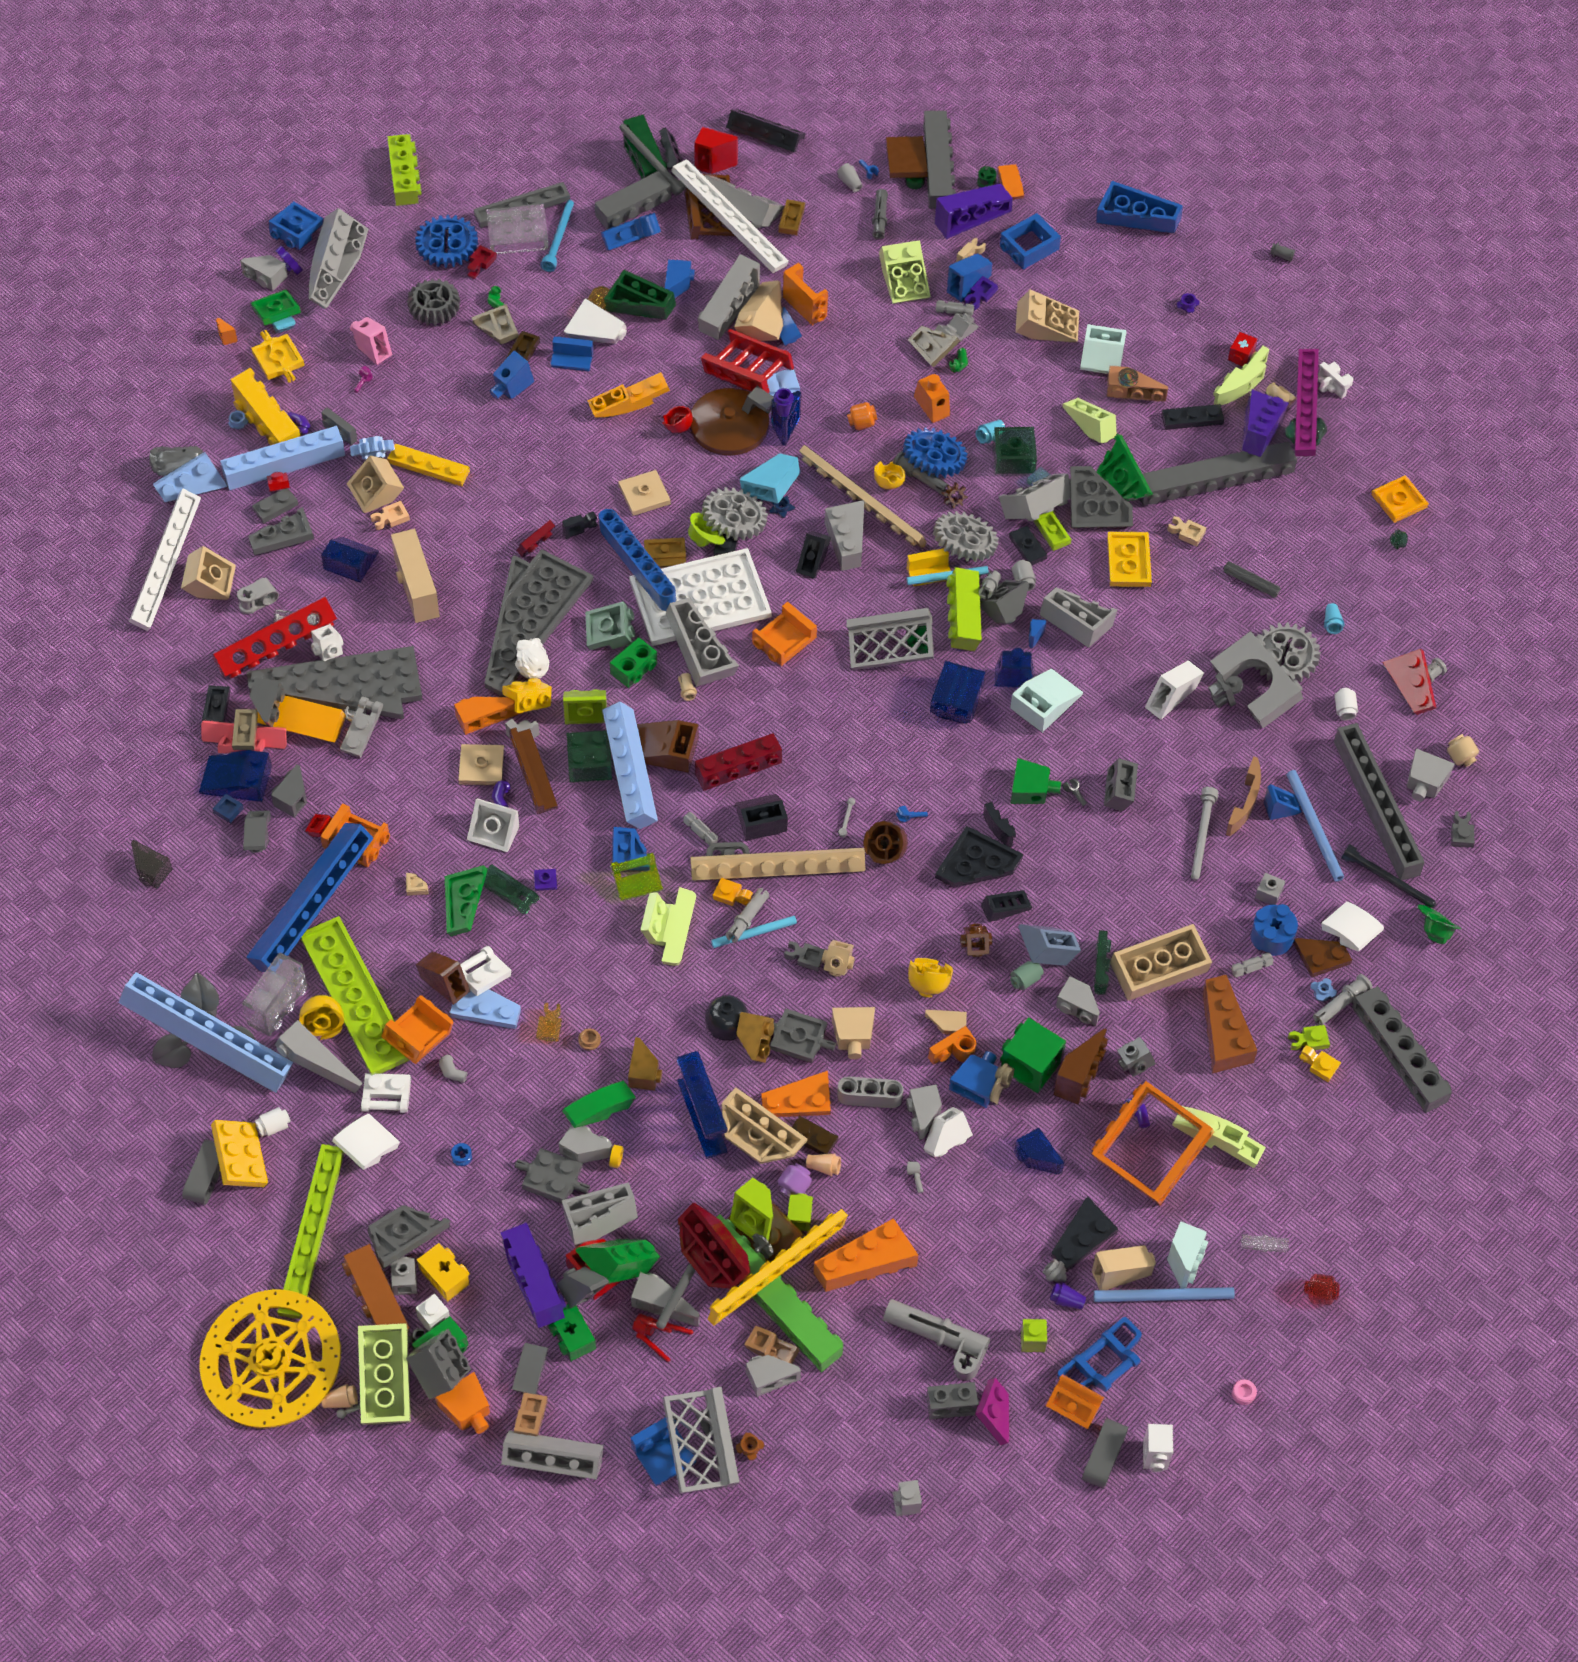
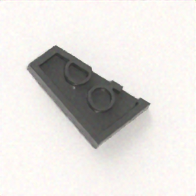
M303 507L297 509V513L291 517L286 515L281 518V522L274 526L268 525L248 536L254 555L314 539Z

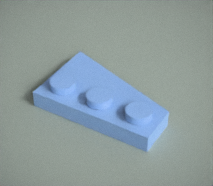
M203 452L153 483L164 502L176 500L182 489L196 495L228 487L206 452Z
M489 989L478 996L470 991L457 1003L452 1004L450 1017L516 1029L521 1006Z

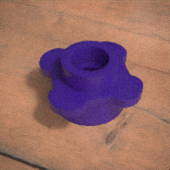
M1186 293L1182 295L1181 301L1177 302V307L1188 313H1193L1194 308L1200 302L1195 295Z

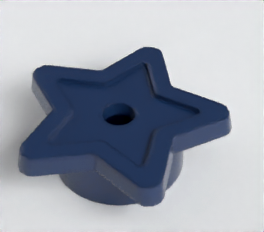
M783 496L779 503L772 502L773 506L769 512L771 514L778 513L782 518H785L787 512L794 510L795 506L790 504L788 496Z

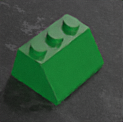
M616 1239L580 1246L575 1250L592 1271L607 1278L609 1283L637 1278L640 1273L647 1274L660 1258L654 1246L647 1240Z

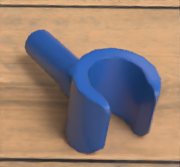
M863 159L859 160V163L867 171L866 177L868 179H872V173L878 176L879 169L877 166H868Z
M900 806L896 813L902 823L914 817L928 816L927 812H909L906 806Z

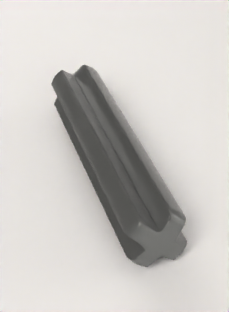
M1230 561L1225 564L1223 570L1225 573L1272 597H1277L1280 593V586Z

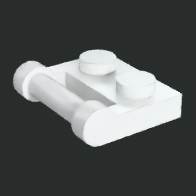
M489 946L482 948L480 953L460 964L469 989L476 996L511 976V969L494 954ZM483 960L487 961L486 964L467 974L465 972Z
M365 1073L361 1103L362 1112H369V1110H400V1113H408L411 1076L404 1074L371 1075ZM371 1098L401 1099V1101H371Z

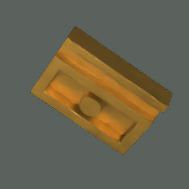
M685 538L644 540L645 550L660 569L686 563Z

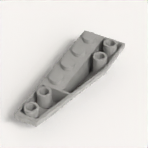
M339 208L324 218L310 272L309 299L323 309L328 307L359 261L369 230Z

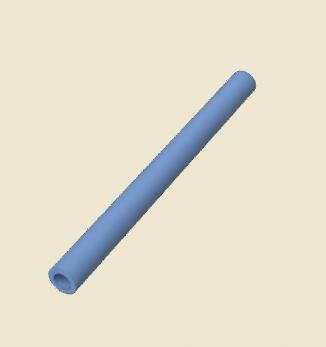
M1291 770L1286 776L1334 881H1341L1344 878V874L1296 770Z
M1234 1287L1094 1290L1093 1296L1094 1302L1234 1299L1235 1291Z

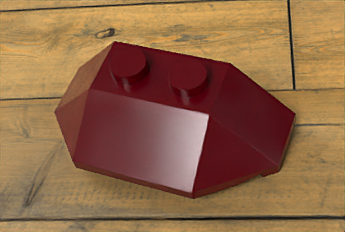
M692 1203L678 1218L682 1254L708 1287L731 1289L734 1286H738L750 1274L748 1254L720 1219L698 1204Z

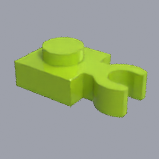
M1325 1025L1304 1027L1302 1034L1297 1031H1292L1288 1034V1040L1295 1039L1298 1041L1291 1044V1050H1299L1302 1046L1306 1045L1314 1050L1328 1049L1330 1046Z

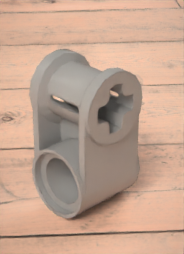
M261 578L237 592V597L240 601L239 609L244 614H252L267 605L273 604L278 599L279 593L267 578Z

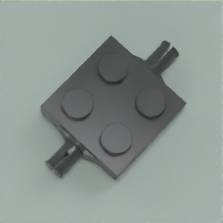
M785 1008L782 1018L777 1023H774V1037L770 1050L813 1063L816 1053L821 1047L834 1051L836 1042L824 1039L828 1022Z
M540 1148L536 1158L531 1163L517 1159L515 1163V1168L527 1172L522 1183L523 1190L561 1204L562 1200L567 1199L574 1190L585 1194L589 1192L590 1185L578 1181V1176L583 1168V1163Z

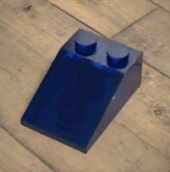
M244 750L209 756L199 794L219 797L227 794L234 799L263 802L272 769L270 754L268 752Z

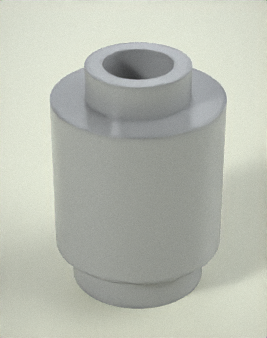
M1025 560L1017 561L1011 568L1014 580L1028 581V591H1031L1036 586V578L1031 563Z

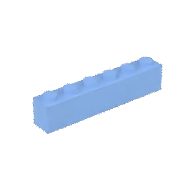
M337 426L220 460L227 486L229 490L266 480L267 476L275 472L289 473L345 456V451Z
M618 702L602 711L626 822L642 829L657 822L658 819L634 710L624 703Z

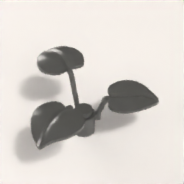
M197 972L183 988L181 998L216 1018L217 1006L219 1004L218 992L209 980ZM233 1026L234 1029L256 1041L252 1032L247 1028ZM171 1033L164 1035L157 1041L153 1048L152 1058L158 1064L178 1068L188 1063L191 1057V1050L186 1045L188 1042L182 1041L181 1038Z

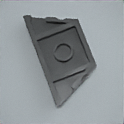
M402 1205L369 1225L368 1235L381 1267L384 1269L448 1229L450 1220L443 1218L442 1221L430 1218V1213L416 1211L411 1207Z

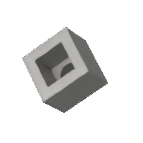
M1265 873L1255 898L1270 905H1276L1283 891L1285 881Z

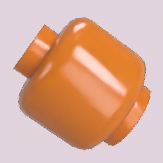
M868 402L851 406L850 414H847L850 426L854 425L856 430L873 427L875 421L878 420L874 405H870Z

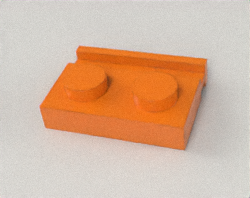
M1062 1374L1046 1406L1089 1429L1105 1397Z

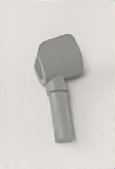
M908 1162L907 1175H914L918 1193H923L920 1180V1164L918 1162Z

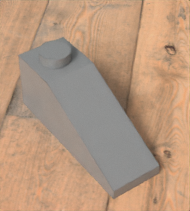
M640 1273L631 1296L632 1307L661 1315L674 1289L655 1274ZM681 1297L670 1319L699 1327L700 1314Z

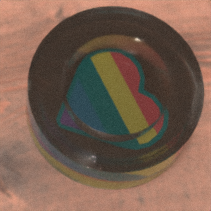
M1132 368L1122 369L1118 376L1119 384L1126 388L1134 387L1138 382L1137 371Z

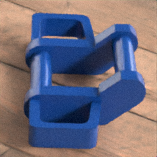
M1122 1317L1109 1330H1105L1101 1334L1100 1339L1082 1354L1075 1355L1068 1364L1058 1371L1057 1378L1059 1379L1062 1374L1064 1375L1075 1366L1087 1378V1380L1080 1383L1081 1385L1088 1387L1093 1384L1095 1387L1106 1392L1112 1387L1111 1384L1127 1370L1141 1363L1140 1358L1131 1351L1140 1341L1141 1331L1127 1317ZM1122 1326H1126L1135 1336L1126 1348L1113 1335ZM1108 1345L1123 1362L1104 1377L1097 1373L1087 1361Z

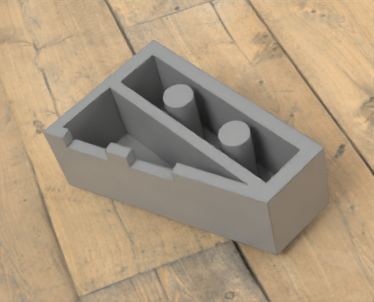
M864 500L825 508V526L828 535L831 536V543L841 571L861 567Z
M1056 587L1044 597L1039 615L1089 648L1113 626L1118 609L1112 607L1110 610L1098 606V602L1093 601L1090 603L1081 600V596Z
M629 1182L562 1200L565 1221L575 1248L584 1242L597 1240L638 1218L635 1198Z

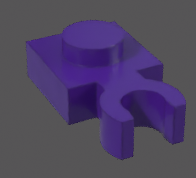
M282 246L276 250L286 264L288 272L293 270L298 275L303 270Z
M982 276L971 288L972 294L965 298V304L974 301V310H977L980 307V301L987 302L998 290V285Z

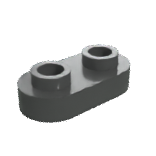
M742 842L713 843L708 847L706 856H713L715 850H719L721 855H735L734 852L737 849L742 850L743 854H750L748 846Z

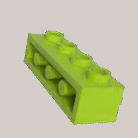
M410 134L387 136L396 206L419 204L418 196L422 194L421 185L416 184V181H420L419 170L414 169V167H418L417 155L413 156V153H416L415 141L411 142Z
M955 567L952 574L948 575L946 582L947 587H949L947 604H950L948 621L950 622L948 638L951 639V648L975 651L982 641L979 571Z

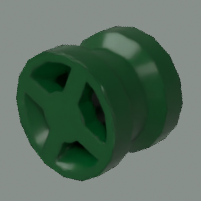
M990 166L980 168L978 170L977 186L982 188L996 185V170Z

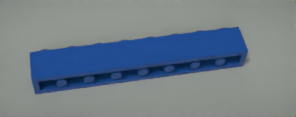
M345 823L246 956L260 972L276 973L374 839L361 824Z

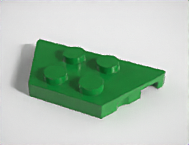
M1117 433L1114 437L1116 442L1111 451L1107 450L1097 473L1128 502L1151 496L1153 493L1123 436Z

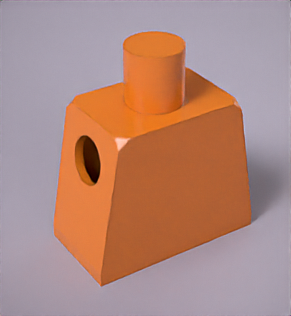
M932 374L920 379L917 382L914 398L931 422L935 423L949 417V392L940 381V377Z
M474 1372L464 1377L451 1391L435 1397L437 1406L460 1430H465L472 1425L476 1433L480 1434L488 1429L489 1424L484 1417L490 1414V1408Z

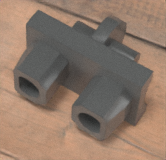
M1221 673L1215 675L1217 682L1210 685L1208 689L1216 706L1219 708L1226 703L1230 707L1236 705L1233 694H1237L1242 690V680L1237 676H1231L1224 682Z

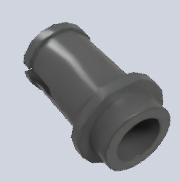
M1273 243L1270 254L1274 258L1277 256L1291 262L1295 250L1279 245L1280 243Z

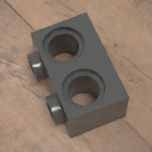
M1118 758L1108 767L1104 806L1124 811L1134 802L1138 764Z
M975 1382L927 1387L926 1400L929 1420L975 1415L978 1407Z

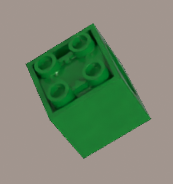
M1028 1017L1024 1024L1019 1023L1016 1027L1014 1037L1011 1040L1007 1039L1001 1049L1003 1054L1000 1061H1002L1001 1066L1007 1063L1011 1068H1014L1013 1079L1038 1094L1062 1063L1066 1040Z

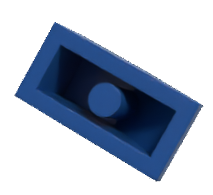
M668 259L665 289L674 292L676 298L690 289V283L695 279V269H692L691 261Z

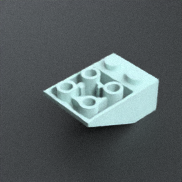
M1049 669L1026 681L1012 694L1010 709L1043 732L1081 697L1083 692L1053 669Z

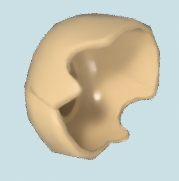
M1275 382L1270 384L1266 389V395L1279 397L1283 401L1288 402L1287 408L1297 400V397L1284 387L1276 386Z

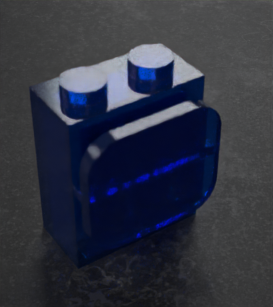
M945 661L931 699L930 712L934 713L937 717L962 724L971 723L984 686L986 672Z

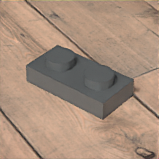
M325 408L321 412L322 423L326 429L337 426L343 441L348 442L350 445L357 441L356 428L329 408Z
M285 488L252 505V508L264 524L298 506V500L288 488Z

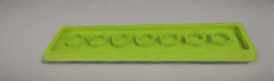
M340 916L306 930L300 940L328 994L341 1005L344 1013V1024L371 1075L381 1074L410 1061L381 1037L385 1024L391 1019L394 1021Z

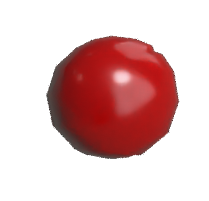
M675 406L666 415H663L664 422L662 423L672 433H683L692 424V412L688 407Z

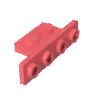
M202 721L201 723L202 741L219 743L218 753H225L228 756L246 755L250 758L260 757L264 747L285 749L287 746L286 728L257 726L255 750H233L234 723Z

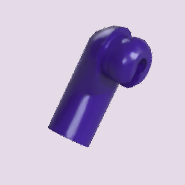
M289 412L288 416L294 424L299 425V432L307 434L311 426L305 416Z
M498 781L491 795L495 804L509 807L504 799V794L510 790V784L507 781Z
M1132 1098L1126 1099L1124 1103H1129L1132 1100ZM1142 1104L1134 1116L1137 1117L1140 1128H1147L1150 1126L1147 1108Z

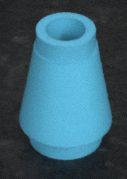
M1002 420L980 425L975 432L976 438L982 444L990 443L1005 429V425Z
M1331 603L1326 606L1324 628L1330 634H1338L1343 630L1345 623L1338 605Z

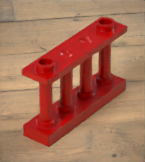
M732 329L728 330L731 343L717 356L705 353L701 357L705 373L751 392L758 386L767 393H770L767 380L781 366L790 370L794 369L792 356L788 351ZM736 348L743 350L732 362L725 361ZM751 354L758 356L747 369L739 367ZM766 360L773 363L762 375L754 373Z

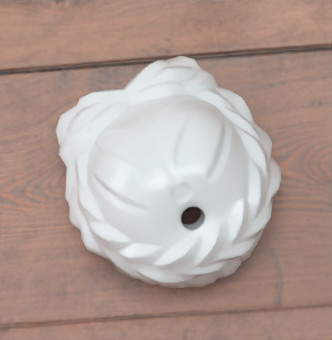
M533 638L518 641L516 647V668L527 679L542 678L548 671L549 659L540 639Z

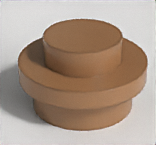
M591 1028L583 1030L578 1038L579 1045L585 1050L598 1048L601 1043L600 1034Z

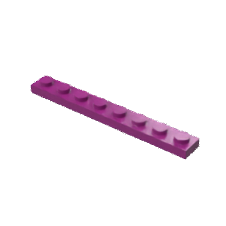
M1299 349L1295 456H1316L1319 349Z

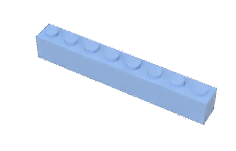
M137 972L125 985L118 1003L275 1093L286 1079L293 1064L287 1058Z

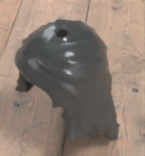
M160 446L150 450L149 464L154 473H157L159 476H166L202 454L203 450L198 446L173 448Z

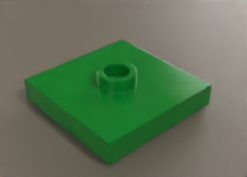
M287 290L251 302L252 309L264 326L301 313L299 305Z

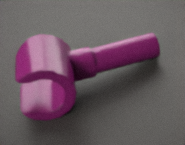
M366 366L359 370V376L362 378L353 390L358 393L366 381L369 382L373 378L371 370Z

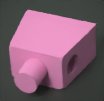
M365 317L359 322L354 321L351 324L350 330L354 334L357 347L376 365L392 355L386 329L383 325L369 317Z

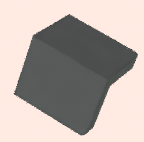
M757 386L747 396L742 410L749 413L755 406H758L769 414L775 404L774 397Z

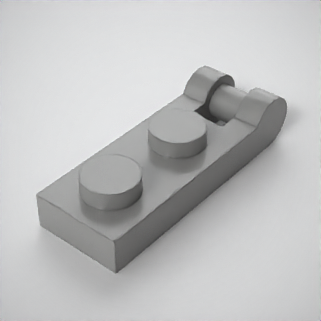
M361 697L358 709L340 747L341 752L358 758L362 757L382 711L383 703L378 701L374 703L369 698ZM367 709L372 710L370 716L365 714Z

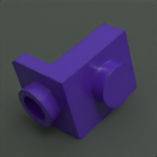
M556 869L534 870L536 891L557 889Z

